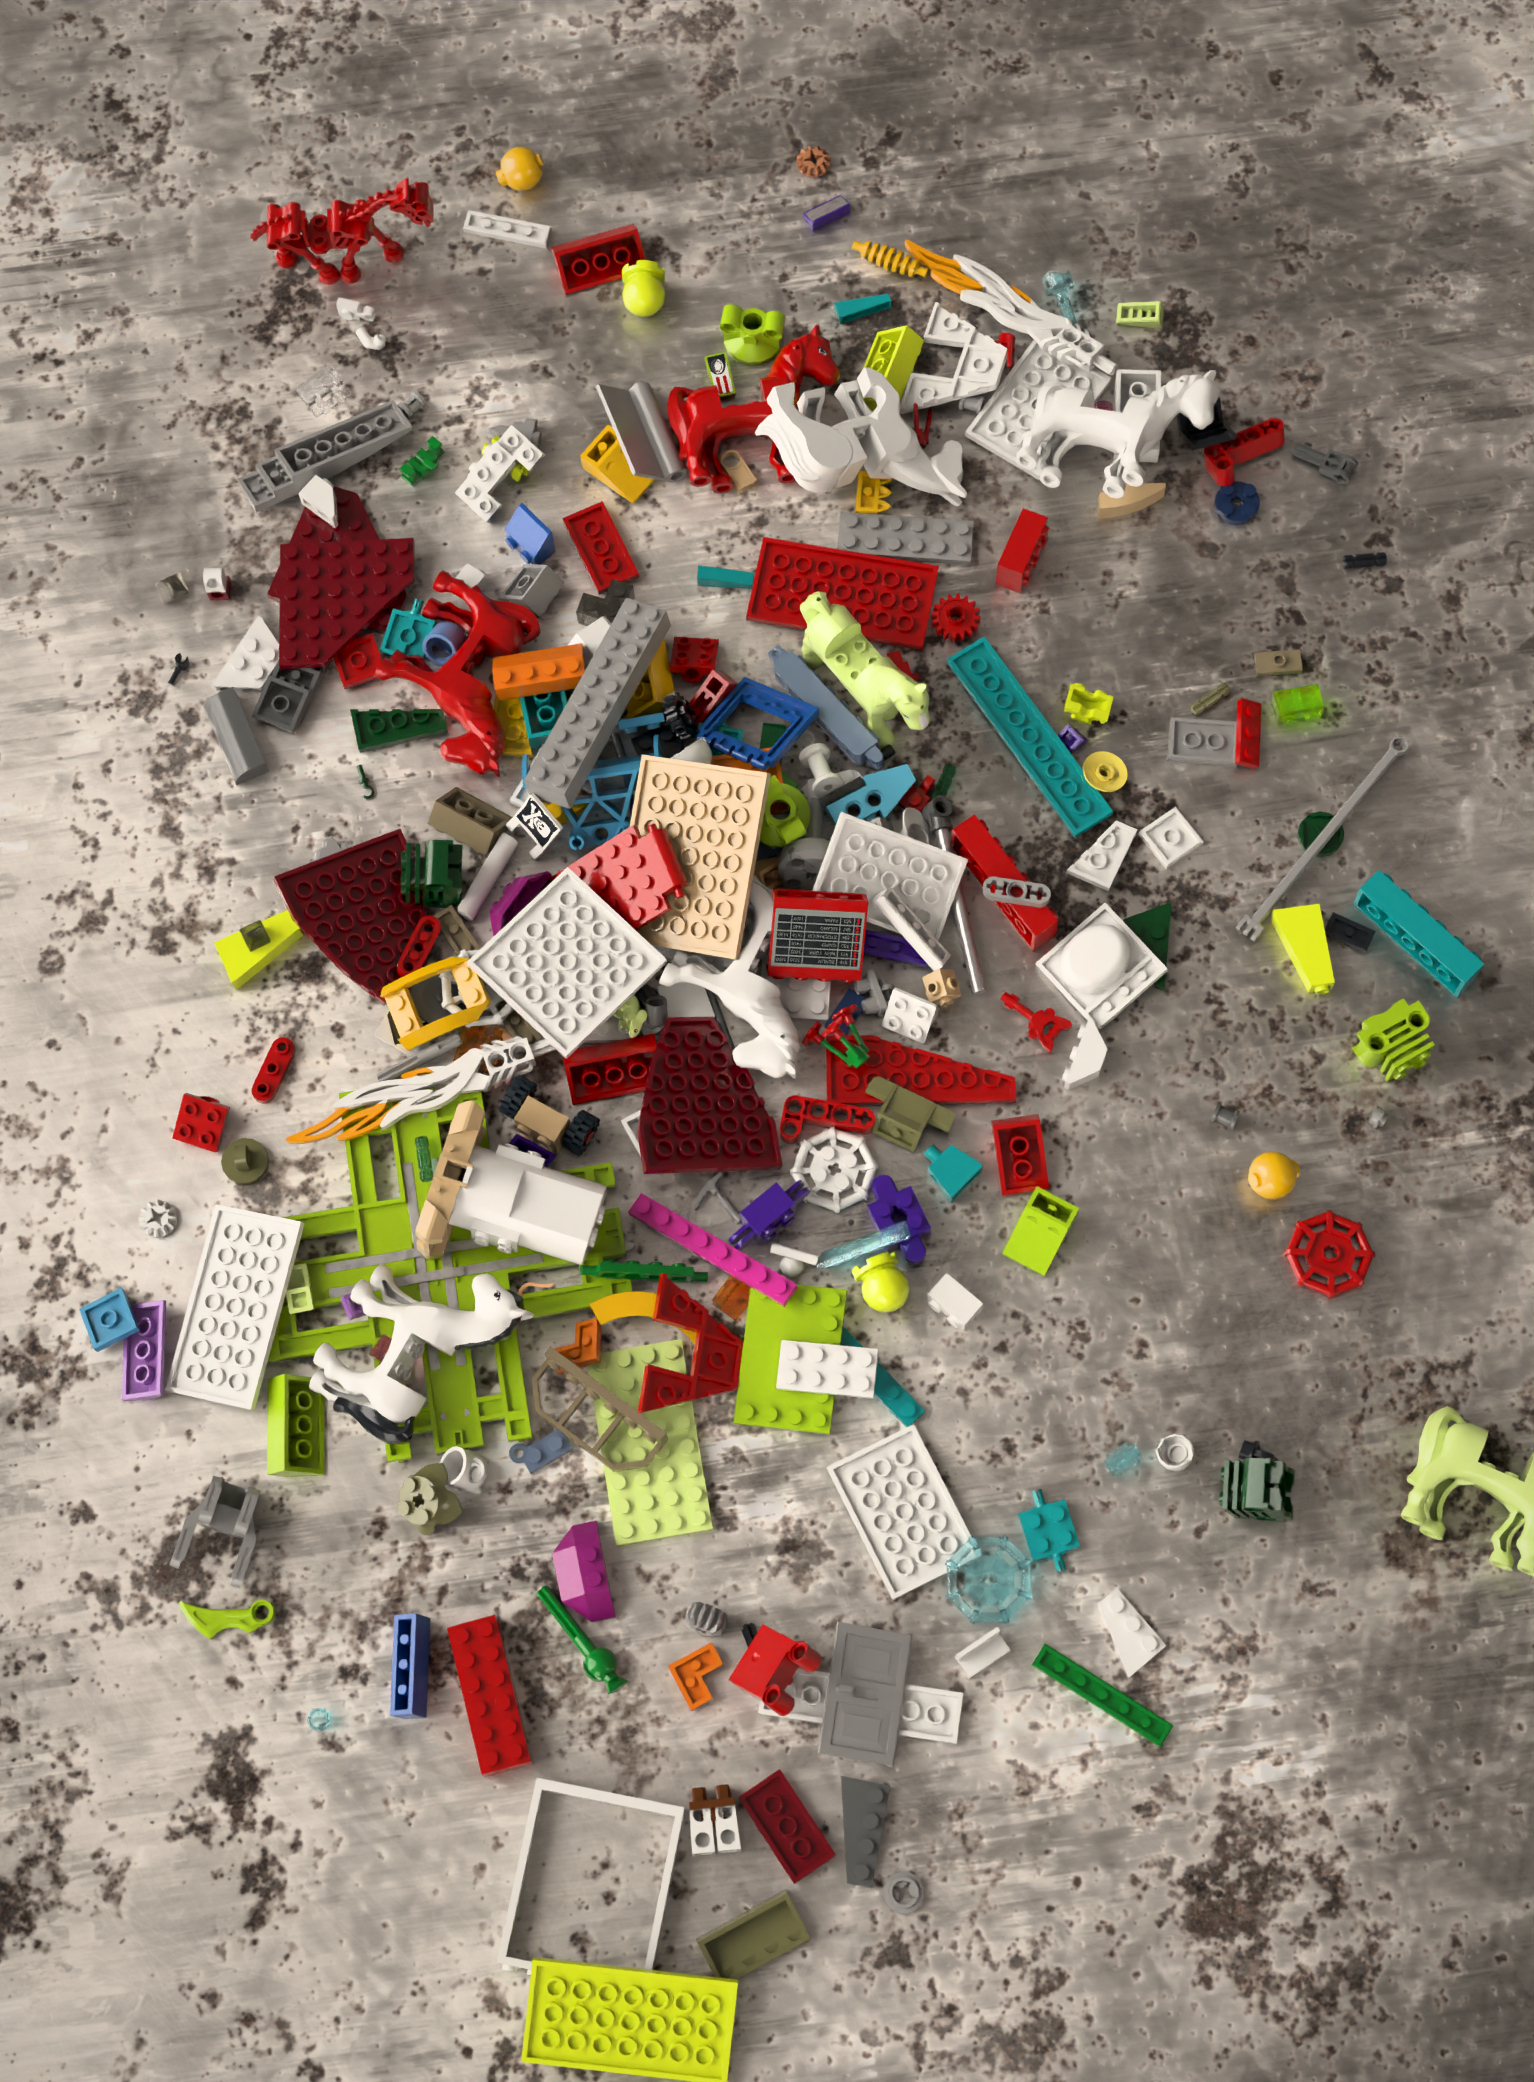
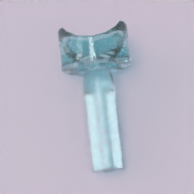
M1050 271L1042 276L1045 293L1047 296L1056 297L1062 317L1070 319L1072 326H1074L1077 322L1067 292L1074 287L1070 271L1065 274Z

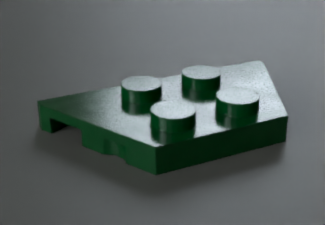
M1171 903L1123 919V922L1167 967ZM1166 973L1154 983L1159 990L1164 991Z

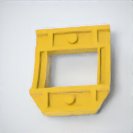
M452 956L418 969L382 987L380 997L385 998L400 1038L397 1040L408 1051L459 1027L480 1021V1016L484 1010H487L492 1001L483 979L468 966L467 961L470 960L469 958ZM452 970L467 1009L423 1026L408 988L428 978Z

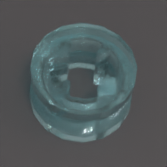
M316 1708L308 1715V1724L313 1730L323 1731L331 1723L330 1713L325 1709ZM320 1712L324 1714L323 1719L326 1722L323 1726L319 1724V1727H316L314 1725L316 1720L313 1717L316 1713L320 1715Z

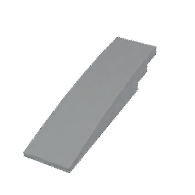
M392 400L274 449L276 456L256 464L257 471L238 478L237 481L257 513L297 495L315 475L321 479H329L413 430L398 405Z

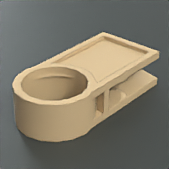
M727 450L722 453L720 457L721 467L724 473L732 477L734 488L739 495L757 486V479L738 451ZM728 457H735L739 460V464L735 467H727L723 462Z

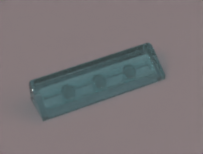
M906 1221L823 1251L818 1260L817 1268L830 1269L910 1239L911 1235Z

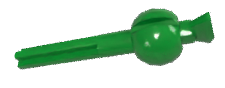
M545 1585L541 1590L537 1591L536 1595L584 1655L583 1669L586 1675L592 1681H605L608 1694L618 1692L624 1687L628 1680L615 1673L618 1663L614 1653L607 1648H596L548 1586Z

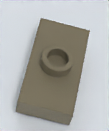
M1300 649L1258 652L1254 654L1257 677L1299 674L1303 671Z

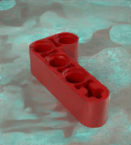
M1268 419L1237 432V439L1205 447V468L1213 480L1220 486H1229L1235 481L1234 466L1283 446L1285 443L1284 423L1281 419Z
M792 1095L784 1103L780 1122V1137L787 1144L797 1143L801 1138L804 1124L829 1129L833 1126L841 1131L867 1135L872 1132L875 1124V1115L871 1109ZM792 1105H798L801 1107V1110L793 1113L789 1108ZM816 1109H821L824 1111V1115L816 1117L812 1112ZM839 1113H844L848 1118L845 1121H838L835 1116ZM852 1115L855 1116L854 1123H852ZM863 1118L868 1119L866 1125L861 1124ZM788 1127H793L797 1130L793 1135H787L784 1131Z

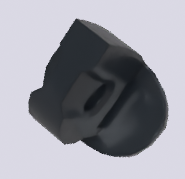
M1244 1440L1238 1457L1243 1460L1246 1458H1270L1273 1461H1278L1275 1455L1260 1450L1259 1441L1253 1443Z

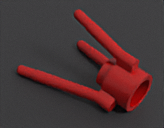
M1001 333L998 341L994 342L1007 348V366L1010 367L1011 371L1015 366L1014 346L1016 338L1011 333Z
M914 403V428L912 429L917 435L921 448L924 449L926 444H929V431L933 410H928L925 431L923 432V429L919 428L918 404Z

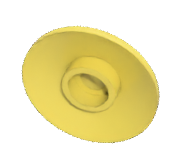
M1106 751L1094 752L1086 758L1083 764V774L1086 781L1099 791H1117L1124 786L1127 780L1128 772L1124 762L1113 753Z

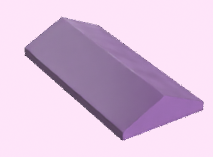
M166 1300L131 1305L140 1331L124 1339L123 1401L153 1400L163 1396Z

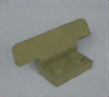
M874 1077L865 1093L884 1102L878 1112L872 1132L912 1152H915L918 1147L922 1133L928 1123L948 1133L955 1118L951 1110L882 1077Z

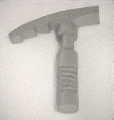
M719 1172L699 1193L694 1204V1210L696 1211L699 1208V1204L703 1201L702 1199L707 1196L706 1193L711 1191L713 1196H717L722 1207L738 1225L741 1223L740 1212H738L727 1197L723 1196L720 1192L721 1189L718 1186L716 1187L719 1180L724 1177Z

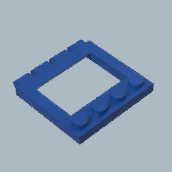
M744 677L698 729L697 740L704 737L710 748L713 747V749L727 755L732 754V757L766 771L769 767H775L820 714L819 708ZM741 702L792 722L790 727L768 752L717 731Z

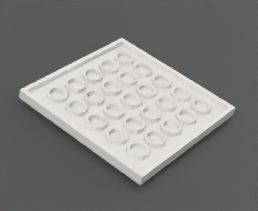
M568 867L467 961L468 966L566 1059L667 963V959Z

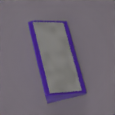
M839 195L804 212L803 216L812 231H815L850 214L851 205Z

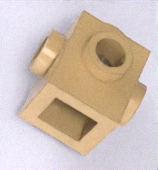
M939 968L922 977L929 1002L940 1004L943 1007L951 1005L954 999L961 996L959 982L956 979L954 970Z

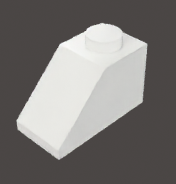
M315 475L298 493L301 503L336 528L338 526L336 496L333 490L334 486L328 479H321Z

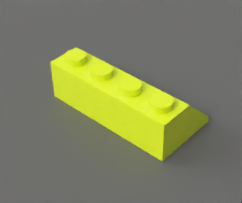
M907 325L877 332L864 367L871 368L884 375L899 394L901 401L910 375L913 373L917 357L921 353L924 340ZM871 397L863 398V401L873 413L878 406L876 401Z

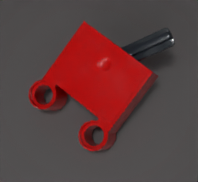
M745 1623L742 1633L748 1649L728 1680L742 1691L762 1701L779 1716H786L793 1710L795 1700L784 1690L787 1685L793 1683V1676L799 1667L809 1673L817 1670L821 1664V1655L804 1641L796 1642L765 1625H762L759 1631H757L755 1624Z

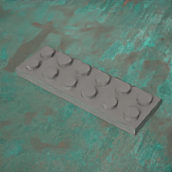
M841 512L837 549L907 561L970 565L974 521Z

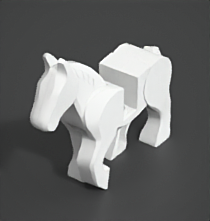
M864 367L857 380L841 383L834 395L846 411L849 420L842 421L832 427L820 423L821 409L825 400V387L803 392L797 402L799 411L794 406V382L773 387L767 397V402L772 408V414L758 426L755 435H767L774 441L786 468L794 476L798 484L808 491L825 493L831 490L834 485L837 489L850 484L864 465L870 478H894L915 489L939 494L955 506H959L962 503L959 496L963 498L967 496V491L960 485L963 476V450L960 443L953 440L947 441L939 454L929 457L921 448L915 431L900 416L899 394L884 375L871 368ZM871 397L876 401L878 406L873 413L863 401V398Z

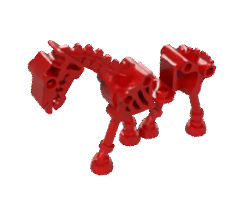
M406 178L399 182L392 191L386 189L385 193L376 192V196H368L367 201L359 199L354 204H349L341 200H334L331 202V209H327V216L316 215L310 220V223H308L305 210H301V205L297 202H291L281 208L277 204H269L267 206V222H261V226L257 225L256 229H253V234L250 235V238L253 241H257L260 236L267 233V248L278 250L276 262L282 268H290L297 262L296 254L303 255L311 263V267L319 271V280L322 283L331 285L336 283L341 277L343 282L352 284L361 278V270L355 264V253L360 251L361 246L368 244L372 236L378 240V245L383 248V257L386 261L395 263L404 257L403 247L398 242L393 241L387 234H383L374 224L372 216L381 208L389 205L391 211L404 214L415 224L423 225L424 220L426 227H429L431 222H434V202L429 195V185L427 183L415 182L409 185V179ZM330 249H348L346 256L342 258L340 272L335 265L325 263L323 258L315 256L312 252L321 255L327 253Z

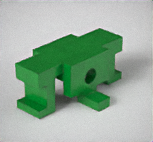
M433 436L427 441V451L421 448L414 458H411L407 464L404 463L399 468L402 472V479L411 486L420 477L424 479L439 465L438 459L444 454V450L441 448L442 443Z

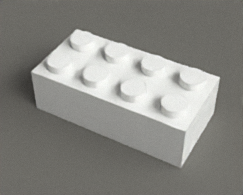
M1117 369L1114 411L1123 413L1129 398L1132 396L1144 398L1153 391L1158 390L1161 387V371ZM1160 441L1149 452L1139 458V462L1157 463ZM1113 452V461H1115V460L1117 459V457L1119 456L1118 454H1116V453H1114V452Z

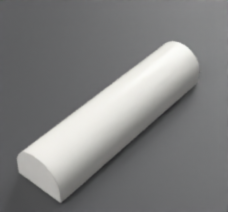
M504 832L499 837L457 908V913L460 917L468 921L474 920L518 846V842L513 837Z
M890 886L883 890L873 900V903L933 971L941 968L951 956L949 952Z

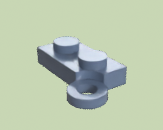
M555 1430L528 1447L519 1443L514 1444L509 1450V1456L515 1463L524 1462L530 1474H533L573 1449L566 1436L559 1430ZM517 1449L523 1450V1456L520 1458L514 1455Z

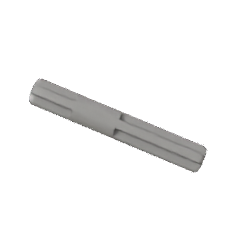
M454 1033L379 1072L377 1078L379 1082L395 1080L401 1077L402 1074L410 1072L462 1045V1039L458 1033Z

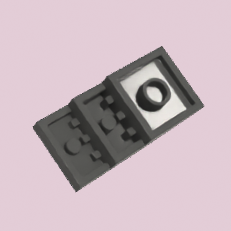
M278 660L272 676L269 675L252 717L294 733L312 702L329 664L326 667L280 669Z

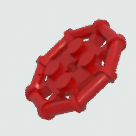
M1326 1210L1325 1213L1304 1221L1299 1220L1295 1224V1231L1287 1250H1284V1256L1288 1258L1299 1286L1303 1285L1327 1295L1328 1298H1334L1335 1295L1356 1287L1361 1288L1365 1284L1364 1279L1372 1259L1375 1258V1251H1372L1363 1231L1362 1223H1357L1337 1215L1332 1210ZM1325 1223L1326 1229L1316 1233L1312 1231V1227ZM1333 1223L1349 1229V1231L1344 1233L1333 1228ZM1303 1234L1310 1238L1306 1249L1298 1248ZM1352 1236H1356L1361 1250L1353 1248L1351 1243ZM1329 1248H1333V1253L1337 1255L1336 1258H1326L1324 1250L1328 1251ZM1305 1256L1306 1264L1310 1268L1309 1270L1304 1272L1298 1257ZM1355 1257L1362 1259L1357 1273L1351 1269ZM1313 1273L1328 1279L1327 1285L1310 1277ZM1344 1274H1347L1350 1280L1335 1285L1334 1278H1339Z

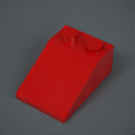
M1039 1115L991 1121L1002 1195L1034 1191L1036 1186L1042 1189H1049Z

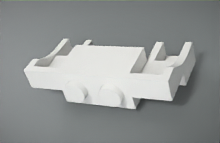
M513 425L507 429L497 442L495 441L494 444L490 443L483 451L485 455L480 461L475 460L469 467L471 472L467 475L468 478L455 492L486 522H490L492 515L503 506L490 494L494 492L518 461L529 471H532L537 461L546 455Z

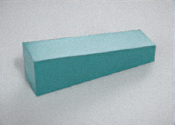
M889 294L834 303V311L840 324L891 308Z
M698 565V586L752 589L753 572Z

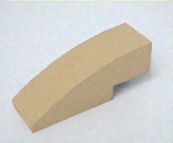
M1142 483L1138 487L1126 484L1123 497L1118 499L1111 498L1105 492L1099 493L1097 502L1098 519L1128 515L1154 504L1164 497L1166 483Z

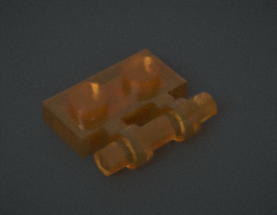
M488 1025L471 1026V1028L463 1026L460 1035L463 1044L457 1047L453 1062L467 1053L469 1049H482L480 1045L484 1043L493 1045L491 1041L494 1040L503 1041L502 1035L504 1030L495 1027L494 1033L491 1035L487 1034ZM483 1060L482 1063L485 1064L483 1072L489 1074L485 1060ZM498 1060L494 1061L492 1066H496Z

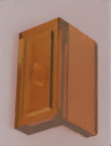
M730 1275L713 1297L712 1303L716 1308L736 1321L748 1306L750 1286Z

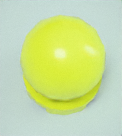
M638 260L637 265L630 267L629 264H626L622 268V281L625 284L622 294L624 305L634 315L640 317L652 316L664 304L665 290L662 283L665 281V269L659 268L657 262L650 260Z
M888 1252L878 1254L866 1260L868 1265L861 1269L857 1265L852 1269L855 1281H863V1298L870 1308L881 1313L893 1312L902 1307L908 1299V1281L903 1272L895 1268L899 1263L895 1252L891 1253V1256Z

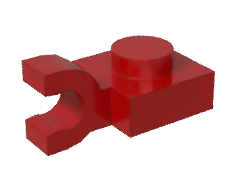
M927 775L918 789L912 785L898 802L899 806L903 809L914 808L922 812L923 807L931 801V798L927 795L935 787V780Z

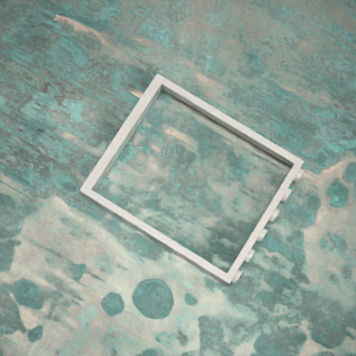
M536 1778L497 1963L503 1964V1970L517 1972L518 1967L528 1969L527 1975H531L532 1962L508 1957L542 1793L545 1791L675 1818L644 1968L654 1970L686 1811L685 1807Z

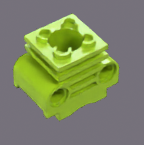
M1403 998L1394 1003L1386 1012L1373 1015L1363 1021L1362 1030L1357 1033L1360 1042L1352 1047V1050L1359 1061L1366 1067L1373 1068L1383 1063L1380 1072L1383 1074L1388 1071L1385 1077L1386 1081L1388 1082L1393 1078L1397 1081L1407 1075V1070L1413 1067L1418 1069L1428 1062L1427 1058L1432 1055L1431 1051L1435 1044L1433 1041L1426 1044L1430 1037L1428 1034L1423 1035L1430 1023V1017L1419 1000L1408 1005Z

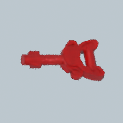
M1005 992L1000 998L1005 1002V1007L1009 1010H1016L1029 1020L1028 1037L1032 1040L1038 1038L1039 1043L1048 1053L1052 1052L1053 1041L1059 1033L1072 1028L1071 1021L1055 1016V1011L1052 1008H1047L1045 1012L1044 1010H1039L1034 1013L1019 1002L1020 998L1013 993L1010 995ZM1051 1023L1054 1024V1026L1047 1033V1035H1044L1043 1031L1045 1026H1048Z

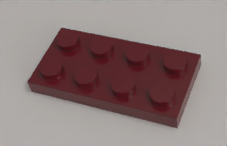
M780 1769L738 1797L794 1884L836 1856Z

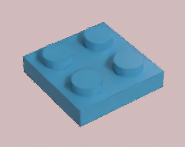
M663 713L619 720L618 724L619 729L624 730L625 734L638 732V727L647 726V730L660 728V723H664L665 720Z
M122 1287L79 1309L93 1349L97 1352L140 1331L126 1291Z

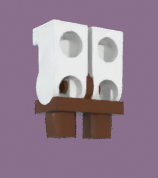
M729 1784L716 1786L717 1799L707 1800L706 1787L692 1788V1802H689L693 1857L716 1854L713 1828H716L719 1854L742 1851L735 1798L732 1797Z

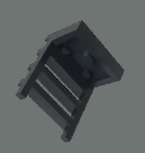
M1219 397L1214 404V420L1204 429L1200 430L1194 427L1189 418L1182 413L1176 415L1179 436H1183V440L1187 441L1188 446L1191 445L1192 451L1237 439V434L1223 420Z

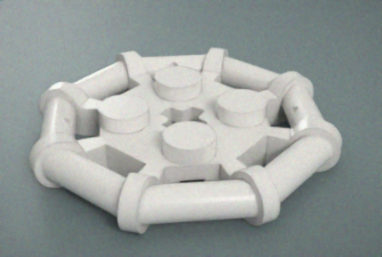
M463 949L458 957L471 959L479 950L465 951ZM452 970L441 973L439 978H441L442 1008L447 1009L452 1014L462 1011L457 1006L461 1002L465 1005L459 988L458 996L452 997L451 983L457 984ZM487 984L486 989L492 1001L487 1011H491L492 1015L480 1016V1021L467 1024L465 1027L471 1028V1026L495 1024L500 1026L514 1009L507 1003L498 1012L496 1007L504 999Z
M831 1126L830 1129L809 1139H803L800 1142L801 1146L793 1168L790 1169V1175L794 1177L796 1182L802 1180L804 1183L803 1188H809L804 1176L810 1175L813 1178L815 1187L803 1199L805 1203H812L833 1210L835 1213H840V1210L862 1200H867L870 1197L869 1192L876 1172L879 1170V1164L876 1163L865 1142V1137H859ZM830 1139V1146L823 1147L820 1151L814 1148V1146ZM836 1139L853 1145L850 1149L837 1146ZM858 1150L866 1164H858L857 1158L854 1156ZM809 1153L814 1157L810 1168H803ZM838 1165L841 1173H836L835 1176L831 1175V1170L828 1168ZM859 1172L866 1173L861 1187L855 1184ZM852 1189L855 1192L842 1200L839 1198V1195L846 1190ZM822 1191L833 1195V1200L818 1196V1193Z

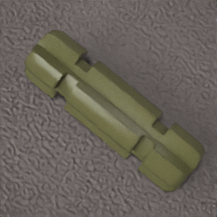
M1223 682L1217 686V689H1213L1201 697L1200 701L1197 700L1191 704L1190 709L1193 714L1199 716L1205 709H1209L1219 702L1221 698L1229 695L1230 687Z

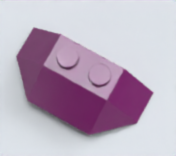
M546 871L517 877L512 883H508L502 892L503 896L499 902L495 901L489 911L493 936L551 883L550 878L552 874Z
M597 1521L573 1525L552 1553L561 1601L590 1622L615 1618L616 1615Z

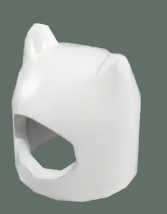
M457 1446L451 1447L445 1452L440 1463L445 1465L448 1472L446 1485L474 1494L482 1493L481 1485L487 1477V1464L489 1460L475 1452Z

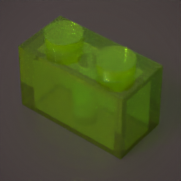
M1318 684L1274 691L1272 694L1271 705L1276 725L1291 726L1305 720L1306 722H1314L1322 717L1324 706Z

